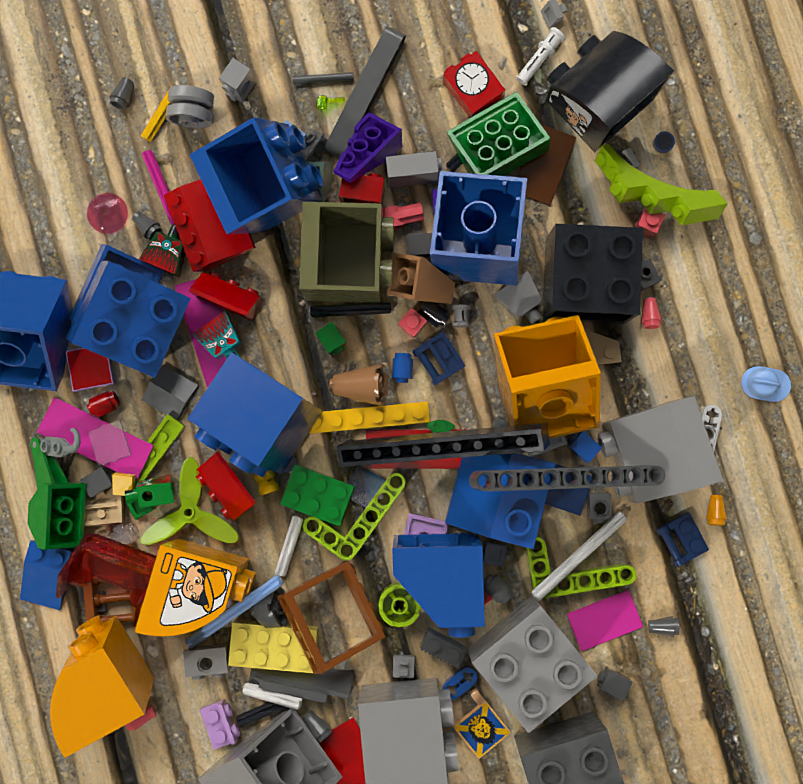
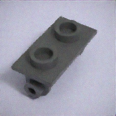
M313 130L306 137V148L301 150L306 162H316L317 160L312 154L314 153L319 157L324 151L328 139L324 137L323 133Z

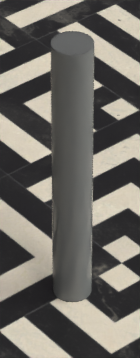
M353 72L292 76L293 85L354 81Z

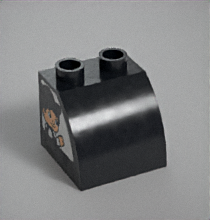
M612 31L602 41L596 35H593L577 51V54L582 59L571 68L565 62L561 63L546 79L551 84L545 100L594 153L657 97L674 72L648 46L618 31Z

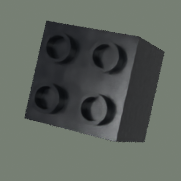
M556 223L545 242L542 320L557 316L567 318L579 315L581 322L625 324L640 315L643 228Z

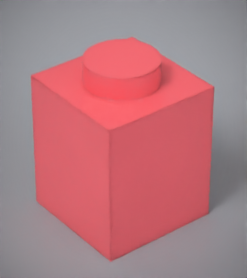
M645 208L634 227L643 228V235L652 238L657 234L666 215L663 213L650 215Z
M410 308L399 321L398 327L414 339L426 326L427 320L413 308Z

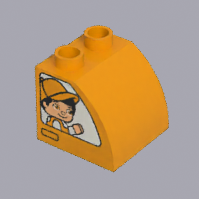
M180 538L160 545L135 632L149 636L185 634L210 623L234 602H243L245 596L251 593L256 578V572L247 569L250 558Z

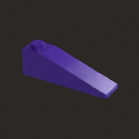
M369 112L356 124L352 138H349L348 146L345 152L341 154L334 168V174L351 183L385 163L386 157L394 156L403 147L402 129Z

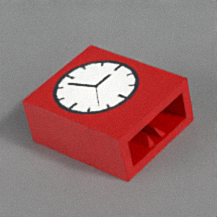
M477 51L473 54H466L462 57L459 64L449 66L443 74V83L469 118L504 97L506 91Z

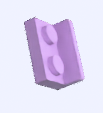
M225 699L200 708V713L214 750L228 744L234 745L237 743L240 736L237 724H233L231 718L233 716L230 704H226Z

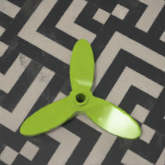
M188 457L184 461L180 472L179 495L182 506L178 511L165 516L148 528L141 537V544L154 545L178 533L188 524H194L205 534L222 542L236 543L239 541L237 531L229 523L214 514L201 510L199 505L202 486L195 477L198 475L196 469L200 466L193 457Z

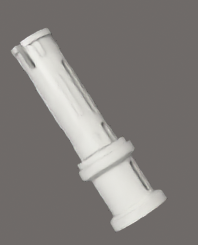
M551 27L549 35L544 41H540L537 52L528 61L519 75L516 76V80L520 84L526 86L547 57L554 55L556 47L560 42L565 41L566 37L559 29Z

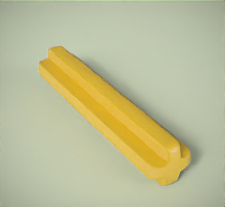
M168 92L141 134V137L148 142L154 139L166 119V108L171 104L168 101Z

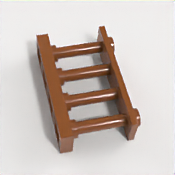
M135 542L126 544V550L97 553L94 551V547L80 549L86 621L99 616L105 622L117 616L121 623L133 622V628L136 629L141 612V599L137 567L139 548L136 547ZM127 559L128 571L106 574L96 572V564L100 561ZM129 580L130 592L108 595L97 593L98 585L101 582ZM131 601L132 613L103 616L98 612L99 606L103 603Z

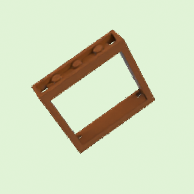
M349 560L277 596L314 674L326 672L385 638L384 628L381 622L376 619L375 609L372 603L367 600L365 588L358 581L356 569L350 564ZM342 572L372 636L329 661L324 662L294 596Z

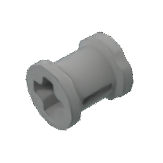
M453 305L454 322L452 327H470L468 316L471 306Z

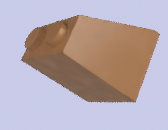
M393 252L392 286H388V295L418 301L452 304L455 283L424 257Z

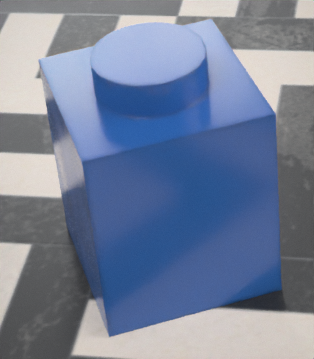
M584 431L573 433L568 439L570 443L567 447L584 463H589L602 449Z

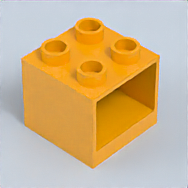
M579 315L567 318L552 317L544 323L525 327L511 326L502 332L493 333L498 387L510 426L547 423L549 438L600 428L601 372Z

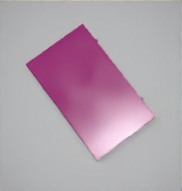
M629 590L616 593L613 596L567 613L581 651L643 627Z

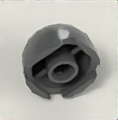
M281 586L251 607L253 617H255L260 625L266 628L286 626L289 622L277 597L285 592Z

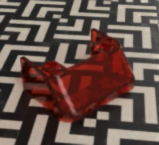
M87 534L58 574L56 598H61L69 584L83 587L90 584L93 578L99 579L132 592L130 604L136 608L133 626L136 627L157 556L99 534Z

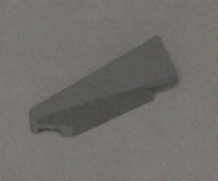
M251 668L248 682L257 684L259 688L266 691L326 703L328 694L345 699L349 698L354 671L329 669L322 674Z

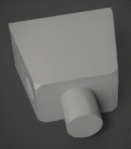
M528 271L518 277L517 286L507 285L495 293L494 298L516 320L525 315L530 323L533 324L541 318L535 307L542 302V299Z

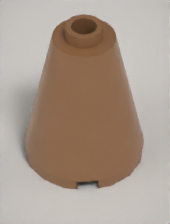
M376 364L335 374L329 382L330 391H333V394L384 406L386 401H383V396L388 395V374L383 372L382 368H386L384 364Z

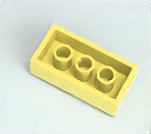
M236 619L232 623L228 666L313 673L290 624L278 628H266L253 620ZM307 625L317 645L319 626Z

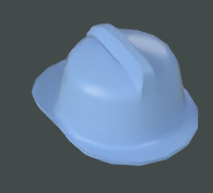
M752 367L743 374L741 380L744 392L754 399L778 402L785 399L791 390V381L788 375L774 368Z

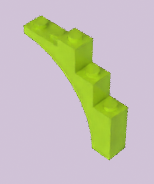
M609 144L601 146L594 160L612 183L609 190L620 204L640 201L650 215L670 211L681 226L719 219L728 205L717 190L703 191L681 188L644 174L620 157Z

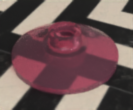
M103 193L97 195L89 203L87 218L95 230L110 234L117 232L125 225L128 218V208L119 196L112 193ZM108 208V213L103 215V209Z

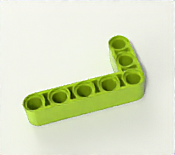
M392 473L387 478L346 536L326 521L313 516L308 517L304 521V531L339 558L351 560L403 490L406 481L404 476L400 473ZM398 476L402 479V485L399 488L391 486L390 480L392 477ZM382 493H386L390 497V502L386 505H382L378 501V496ZM370 510L375 511L378 515L377 520L374 522H370L366 518V513ZM310 520L318 522L319 528L317 531L309 529L308 523ZM358 527L365 530V536L361 539L354 536V529ZM326 533H334L336 541L328 543L325 540ZM350 545L353 548V553L349 556L342 553V546Z
M538 536L536 537V540L540 542V549L538 551H532L530 548L525 547L533 590L551 574L546 544ZM538 561H542L544 564V568L540 572L534 571V564ZM622 563L572 571L564 578L568 581V586L565 589H559L557 585L544 598L629 585L635 581L637 573L633 567ZM623 569H628L630 572L629 577L626 579L621 578V571ZM603 572H608L609 579L602 583L600 575ZM587 575L588 583L585 586H580V577Z

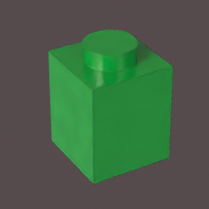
M333 322L315 332L330 355L334 353L336 356L345 350L344 346L347 343Z

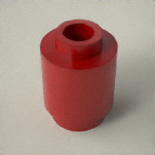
M106 391L90 398L87 408L92 416L95 415L99 418L115 411L116 407L120 406V401L114 391Z

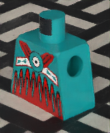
M223 312L192 333L217 360L224 356L227 359L231 352L240 357L235 348L240 346L242 342L230 316L226 312Z

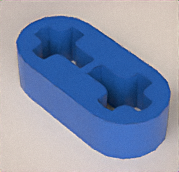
M464 666L443 683L442 690L448 689V685L453 687L457 683L459 684L455 688V694L450 692L451 700L457 699L476 683L477 673L475 669L471 666ZM465 671L473 673L471 675L472 680L465 679L462 683L460 682L464 678L463 673Z

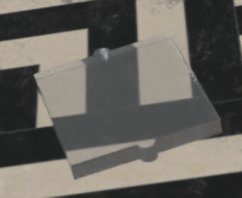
M121 420L108 425L102 424V427L88 432L98 466L110 462L116 463L118 459L132 455Z

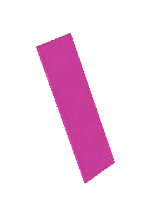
M194 279L174 287L176 292L191 298L185 310L184 318L208 388L226 361V357L224 356L217 360L192 333L224 311L223 308L201 300L189 292L190 287L197 280Z
M56 397L53 398L37 430V433L45 437L65 438L72 445L74 443V434L70 429H77L81 438V444L77 453L118 473L135 474V481L138 480L154 445Z

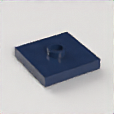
M558 464L554 466V468H567ZM568 472L566 475V482L570 483L571 475ZM587 474V481L591 482L592 476ZM589 488L548 489L545 504L581 516Z

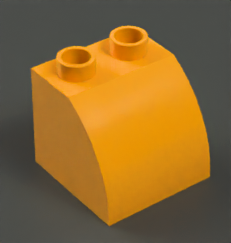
M99 616L89 619L77 628L76 632L79 637L68 646L70 654L54 686L50 705L53 735L64 758L145 714L155 677L117 616L105 622Z

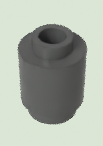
M489 574L483 580L484 591L497 603L500 602L503 605L512 597L513 591L511 587L498 574Z

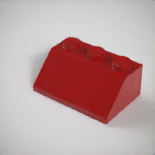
M212 271L209 274L202 272L190 287L189 292L195 297L251 321L254 320L262 301L258 291L249 287L247 290L239 287L240 284L230 279L228 282L220 279L221 276Z
M219 451L196 469L198 475L195 477L202 487L206 485L209 489L208 495L214 503L218 502L222 507L220 512L226 520L231 519L234 522L256 504Z

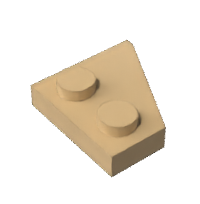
M585 330L598 365L621 362L619 341Z
M113 488L85 502L84 527L124 523V496L113 495Z

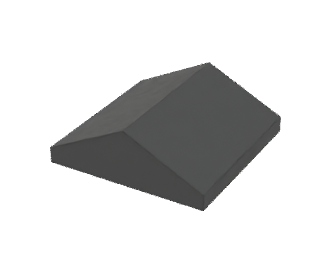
M162 365L156 378L153 377L149 382L142 401L164 414H170L179 420L199 385Z

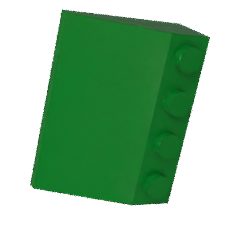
M518 92L513 93L447 131V135L467 173L505 176L549 151L551 139Z

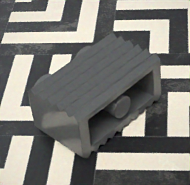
M428 627L420 643L421 651L424 650L425 653L428 652L429 655L432 654L433 657L436 656V658H440V660H444V662H448V664L456 668L460 666L467 651L465 645Z

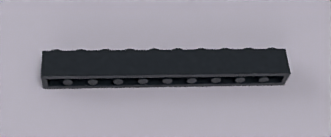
M547 423L347 440L337 446L340 467L544 451L550 445Z

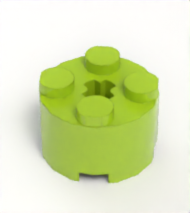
M400 582L392 583L383 590L379 600V613L386 623L390 626L407 627L418 618L421 606ZM397 600H399V601L403 600V601H404V604H403L404 608L401 609V608L399 607V608L397 609V608L395 607V606H396V601H397Z

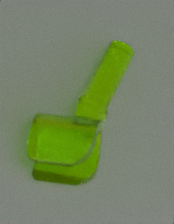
M320 95L317 98L316 108L326 110L328 103L345 102V98H328L325 95Z

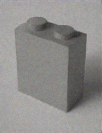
M436 151L386 157L389 188L437 183L438 176L442 170L441 158H437Z

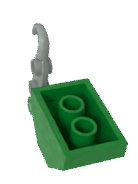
M75 428L70 429L74 434V443L72 445L65 438L34 437L30 443L37 491L28 503L27 524L37 547L40 549L49 550L83 546L86 483L68 482L56 457H65L70 453H75L79 449L81 438L78 430Z

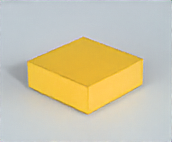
M116 472L112 474L113 495L125 496V490L135 489V474Z

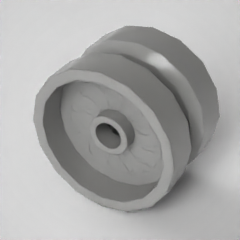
M175 85L169 88L168 101L171 104L166 108L165 118L167 121L188 128H207L211 126L212 113L209 110L214 106L213 93L199 87Z

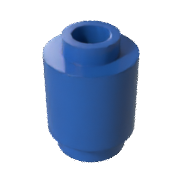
M395 353V358H393L392 378L396 379V383H408V379H413V359H411L410 353Z

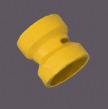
M267 471L264 477L259 475L253 476L255 482L259 485L258 492L260 496L280 489L278 483L274 480V471Z

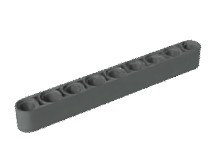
M657 465L478 470L471 474L469 483L474 490L486 492L657 486L664 482L666 475L664 469ZM651 470L653 472L652 480L649 477V473ZM610 471L613 475L611 481L608 480V474ZM630 471H632L633 473V479L631 481L629 479ZM568 472L571 475L570 483L566 482V475ZM589 472L592 474L591 482L587 481V474ZM547 473L550 475V482L548 484L544 481V476ZM504 474L508 479L505 486L501 484V477ZM525 474L529 476L527 485H524L522 480ZM481 475H484L486 478V483L483 487L479 485Z

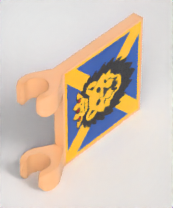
M474 688L470 691V694L478 705L460 720L453 713L454 726L452 727L476 757L480 759L511 734V731L484 699L479 690Z

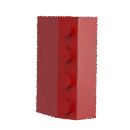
M201 179L182 185L164 194L193 272H207L256 248L250 233L226 234Z

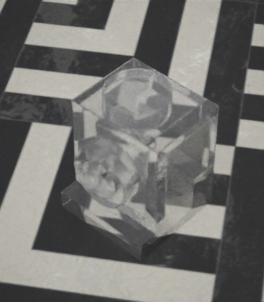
M133 522L128 525L122 523L112 529L114 533L110 531L103 534L113 553L120 551L127 544L140 538L138 535L139 530Z

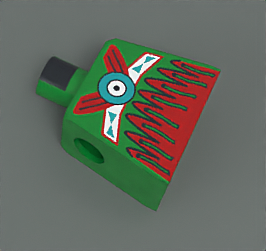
M168 474L138 481L136 489L125 490L126 503L139 501L140 508L174 503L175 491L172 475Z

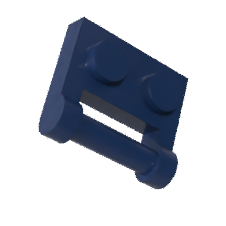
M444 331L412 351L432 378L431 382L434 386L466 366ZM427 349L431 350L442 367L444 373L441 375L438 374L424 351Z
M689 512L656 529L658 534L662 535L674 558L673 563L675 567L682 566L689 560L709 551ZM671 529L676 533L686 554L681 556L669 533Z

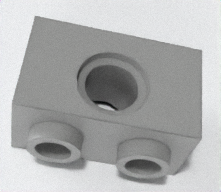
M232 58L219 77L222 89L226 92L225 95L235 102L239 100L243 103L256 84L251 69Z
M229 644L193 647L183 651L185 677H192V680L203 679L205 675L212 674L214 678L223 677L231 669V666H228ZM203 658L211 659L212 667H206L203 664Z

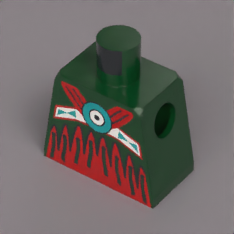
M171 225L167 235L157 231L139 260L176 277H180L186 252L182 242L179 240L180 237L176 226Z

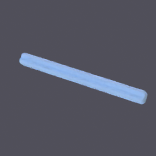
M276 575L247 595L243 602H237L216 619L186 638L185 644L190 649L195 647L282 586L283 580L281 577Z

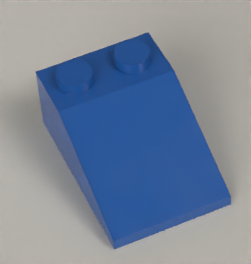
M30 540L24 560L20 599L61 610L79 549L70 547L44 550L37 547L35 540Z

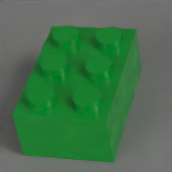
M294 465L280 505L341 526L356 486L301 465Z

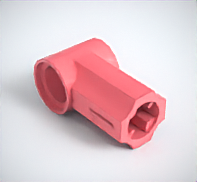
M421 203L402 207L389 206L382 209L383 217H394V230L402 228L403 225L424 221Z

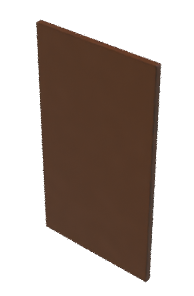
M541 124L551 138L549 151L521 166L517 177L527 178L526 197L550 206L576 137Z

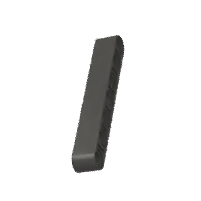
M386 26L326 142L325 151L339 158L345 152L348 146L347 142L349 138H352L356 124L368 114L406 38L405 34Z

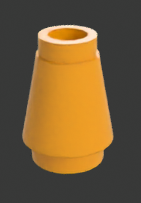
M710 495L706 514L708 525H725L727 516L722 495Z

